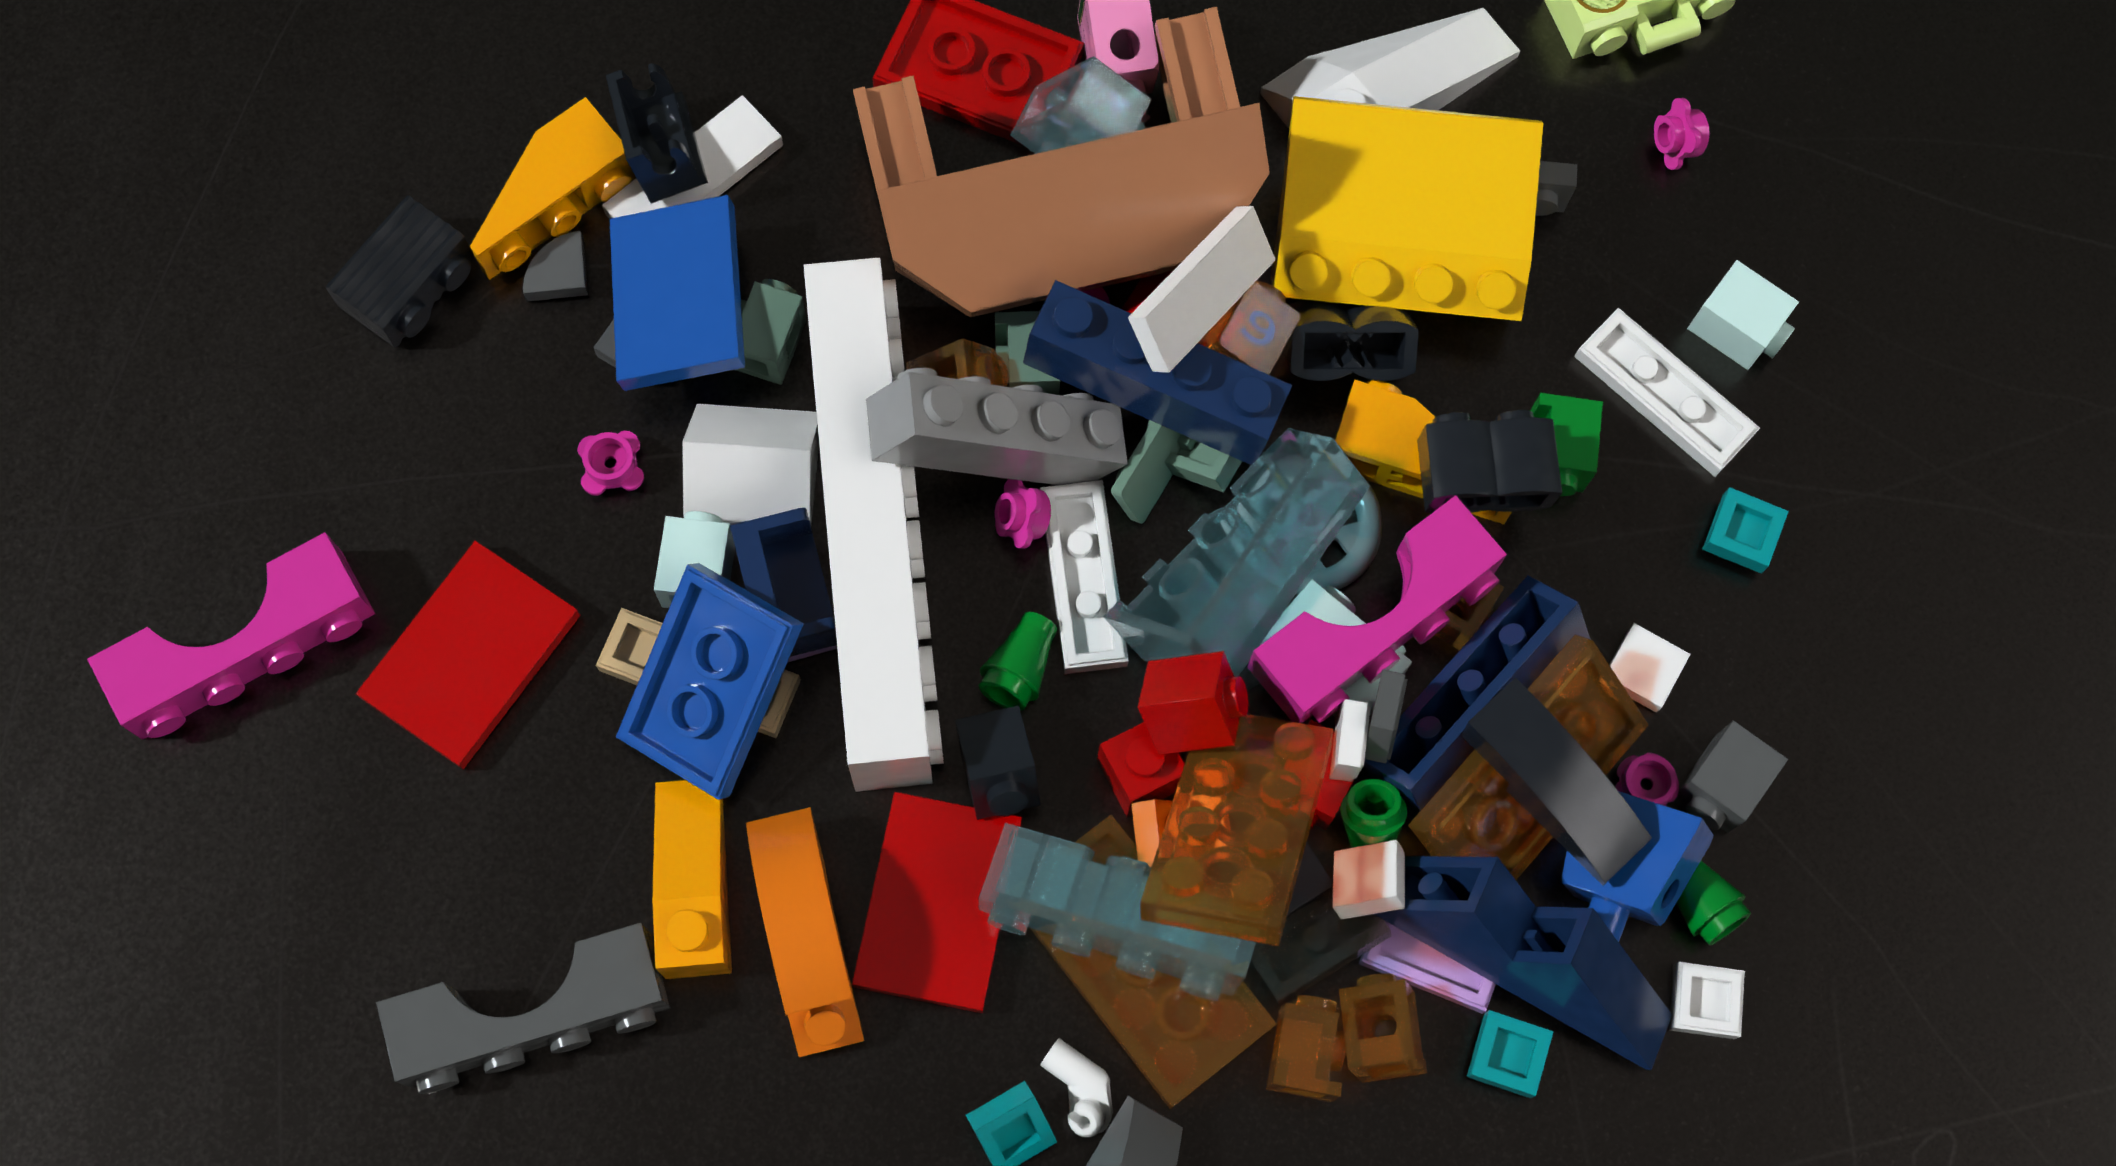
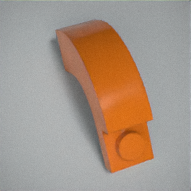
M811 807L746 822L752 867L765 931L785 1014L789 1018L798 1056L803 1057L863 1042L862 1026L843 954L829 891L825 863Z

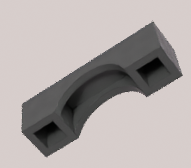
M642 923L575 942L572 964L559 990L540 1007L522 1015L492 1017L477 1013L467 1004L457 990L444 982L376 1002L394 1081L410 1088L417 1086L419 1094L436 1092L452 1087L459 1083L457 1073L479 1066L484 1067L486 1074L515 1068L525 1063L523 1053L548 1045L552 1054L583 1047L591 1043L589 1033L615 1025L618 1034L651 1026L657 1022L656 1012L670 1008L662 975L655 969V948L651 933Z

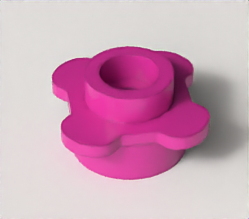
M1685 98L1674 99L1671 110L1666 115H1659L1654 124L1655 144L1660 152L1665 153L1664 163L1668 169L1678 170L1682 167L1684 158L1702 155L1709 142V124L1706 116L1699 109H1691L1689 101Z
M621 431L618 434L604 432L595 436H587L581 440L577 449L585 467V474L581 478V485L588 494L599 496L606 489L622 487L627 491H633L641 486L644 474L637 466L636 453L640 449V441L634 433L630 431ZM613 458L617 463L613 468H607L605 466L606 460Z
M1008 479L1004 485V493L1000 495L995 506V527L999 536H1009L1013 539L1016 548L1025 549L1030 546L1033 539L1041 538L1047 531L1051 518L1050 500L1043 490L1026 488L1023 486L1022 480Z

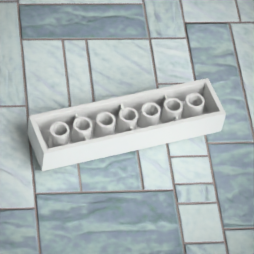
M880 257L804 264L848 767L855 792L933 784L931 765L944 764L938 710H925V702L937 701L932 645L919 647V640L931 639L926 583H913V578L925 577L919 520L907 521V518L919 517L914 466L872 461L866 405L868 397L897 380L898 374L905 371L896 280H883Z

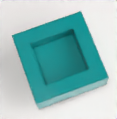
M1729 487L1722 495L1702 550L1762 574L1769 567L1789 511Z
M1488 1010L1483 1016L1466 1077L1528 1098L1535 1097L1554 1031Z
M1025 1081L966 1115L992 1166H1018L1057 1143L1035 1096Z

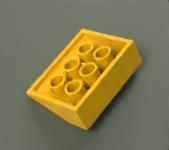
M1293 96L1274 247L1275 261L1272 263L1271 271L1273 296L1522 321L1532 261L1543 122L1539 120Z

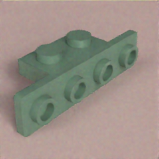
M1245 293L1204 335L1200 342L1201 345L1239 362L1242 361L1252 344L1239 329L1245 327L1255 338L1259 333L1250 323L1249 317L1255 310ZM1257 316L1255 321L1257 325L1261 327L1262 323L1259 317ZM1149 420L1147 431L1130 459L1127 460V465L1119 469L1111 493L1130 520L1142 524L1147 519L1172 475L1224 493L1242 461Z

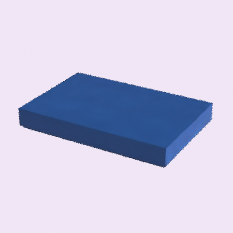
M723 195L611 218L610 240L616 381L621 388L627 391L745 368L735 206L730 197Z
M700 563L687 564L616 738L714 798L720 800L730 797L804 623Z

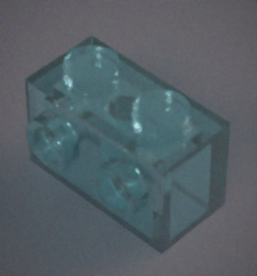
M1093 56L1035 86L1010 136L1037 154L1142 130L1145 128V124L1141 122V119L1151 99Z

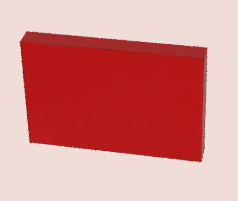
M910 0L873 76V87L902 81L901 78L914 75L922 107L1038 152L1082 58L1084 42L975 0Z
M474 541L355 694L464 770L581 615L576 608L477 541Z
M894 792L852 982L854 988L983 1013L1022 817L996 815L977 820L974 807Z

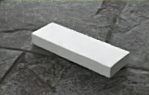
M742 95L695 132L708 183L651 204L636 178L602 205L604 212L611 219L719 197L783 146L782 136Z
M1236 206L1128 317L1152 372H1171L1275 261L1254 206Z
M1619 308L1588 338L1574 356L1714 477L1720 473L1760 429L1759 426Z
M1103 480L1040 487V490L1047 494L1051 505L1050 523L1045 534L1064 674L1128 667L1129 660Z

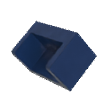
M805 507L730 525L745 589L804 623L790 657L837 645L835 619L807 509Z

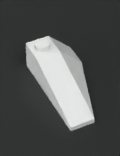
M1484 8L1308 56L1262 86L1260 94L1288 128H1290L1293 96L1439 110L1517 58L1520 50Z

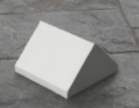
M696 404L683 439V514L689 511L707 512L722 518L723 523L733 525L805 507L811 525L819 450L817 412Z

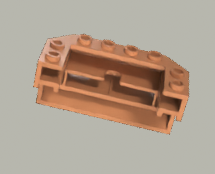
M1217 7L1204 9L1202 13L1169 20V18L1156 20L1155 40L1159 60V74L1171 123L937 176L914 75L901 78L902 81L868 89H865V87L853 89L895 271L969 317L1044 301L1047 299L1055 280L1083 292L1174 271L1236 206H1249L1270 173L1260 103L1240 107Z

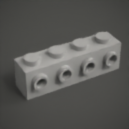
M913 368L899 373L897 380L866 399L872 461L1053 485L1097 481L1127 465L1121 407L1113 403L1094 401V397L1088 393H1072L1062 396L1043 393V388L1037 385H1020L1011 388L991 385L990 379L986 377L972 376L953 379L937 376V372L930 368Z

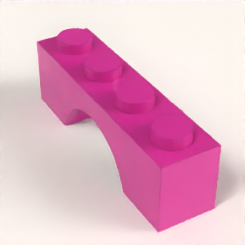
M1456 495L1405 534L1396 552L1403 578L1402 596L1400 603L1391 612L1367 624L1343 626L1325 622L1304 611L1253 650L1247 668L1296 727L1300 726L1312 715L1319 723L1325 721L1340 709L1344 699H1350L1344 690L1362 676L1370 684L1379 679L1382 669L1389 671L1400 660V657L1395 652L1412 637L1420 645L1423 644L1450 621V618L1445 613L1462 598L1469 606L1473 605L1500 582L1495 572L1507 554Z
M326 532L266 563L267 587L262 605L252 621L230 639L205 647H187L171 643L146 627L89 657L87 660L120 725L142 740L147 737L158 738L168 735L179 729L186 722L185 716L206 705L217 706L235 699L243 693L245 684L267 672L269 674H277L296 666L304 658V652L324 641L337 642L355 634L362 627V621L373 616L375 612L344 554Z

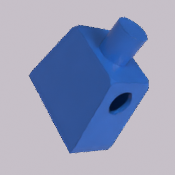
M1620 791L1618 792L1634 811L1652 839L1604 886L1568 851L1566 852L1562 872V884L1574 897L1590 903L1588 908H1594L1618 942L1628 917L1655 926H1661L1666 921L1709 848L1714 836L1701 817Z

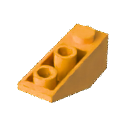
M586 97L535 131L470 245L482 272L489 280L500 272H510L521 266L529 258L533 249L552 236L559 237L571 231L579 223L583 214L600 202H607L636 178L626 160L622 140Z

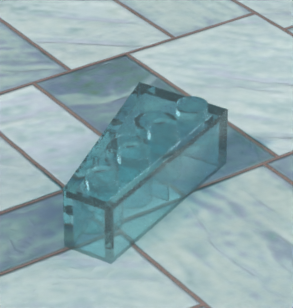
M1288 428L1230 487L1235 497L1224 508L1217 509L1209 515L1204 513L1189 528L1188 531L1194 539L1168 565L1162 559H1159L1142 576L1148 586L1128 606L1119 600L1103 617L1143 661L1148 662L1224 651L1234 677H1238L1249 662L1253 650L1260 646L1274 624L1281 617L1285 608L1310 572L1315 568L1319 559L1344 523L1349 519L1370 485L1333 438Z
M1005 823L979 896V910L989 913L987 922L990 925L1017 935H1025L1028 927L1054 935L1051 942L1053 946L1078 956L1089 957L1092 949L1118 957L1115 964L1117 968L1143 978L1153 979L1157 970L1182 979L1180 989L1208 1000L1218 1001L1220 993L1232 996L1245 979L1270 898L1246 891L1243 903L1239 904L1223 899L1224 895L1214 889L1215 884L1212 881L1186 875L1185 879L1173 878L1171 884L1159 881V873L1145 862L1124 856H1108L1105 865L1092 862L1095 852L1088 846Z

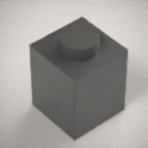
M1732 721L1712 739L1680 785L1677 797L1687 804L1685 807L1687 813L1703 818L1708 828L1712 830H1719L1721 828L1729 833L1748 819L1788 759L1741 725Z

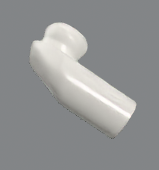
M1058 1038L1040 1066L1068 1085L1070 1112L1068 1114V1123L1070 1128L1081 1137L1090 1138L1096 1136L1109 1126L1113 1114L1109 1076L1100 1066Z

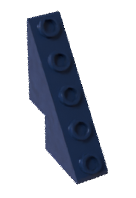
M1405 856V908L1376 913L1374 915L1645 1070H1652L1672 1013L1594 908L1536 907L1498 857Z

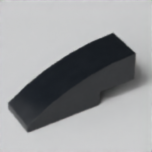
M1516 677L1468 721L1462 737L1509 783L1506 791L1603 886L1652 839L1634 811L1602 770L1548 709Z

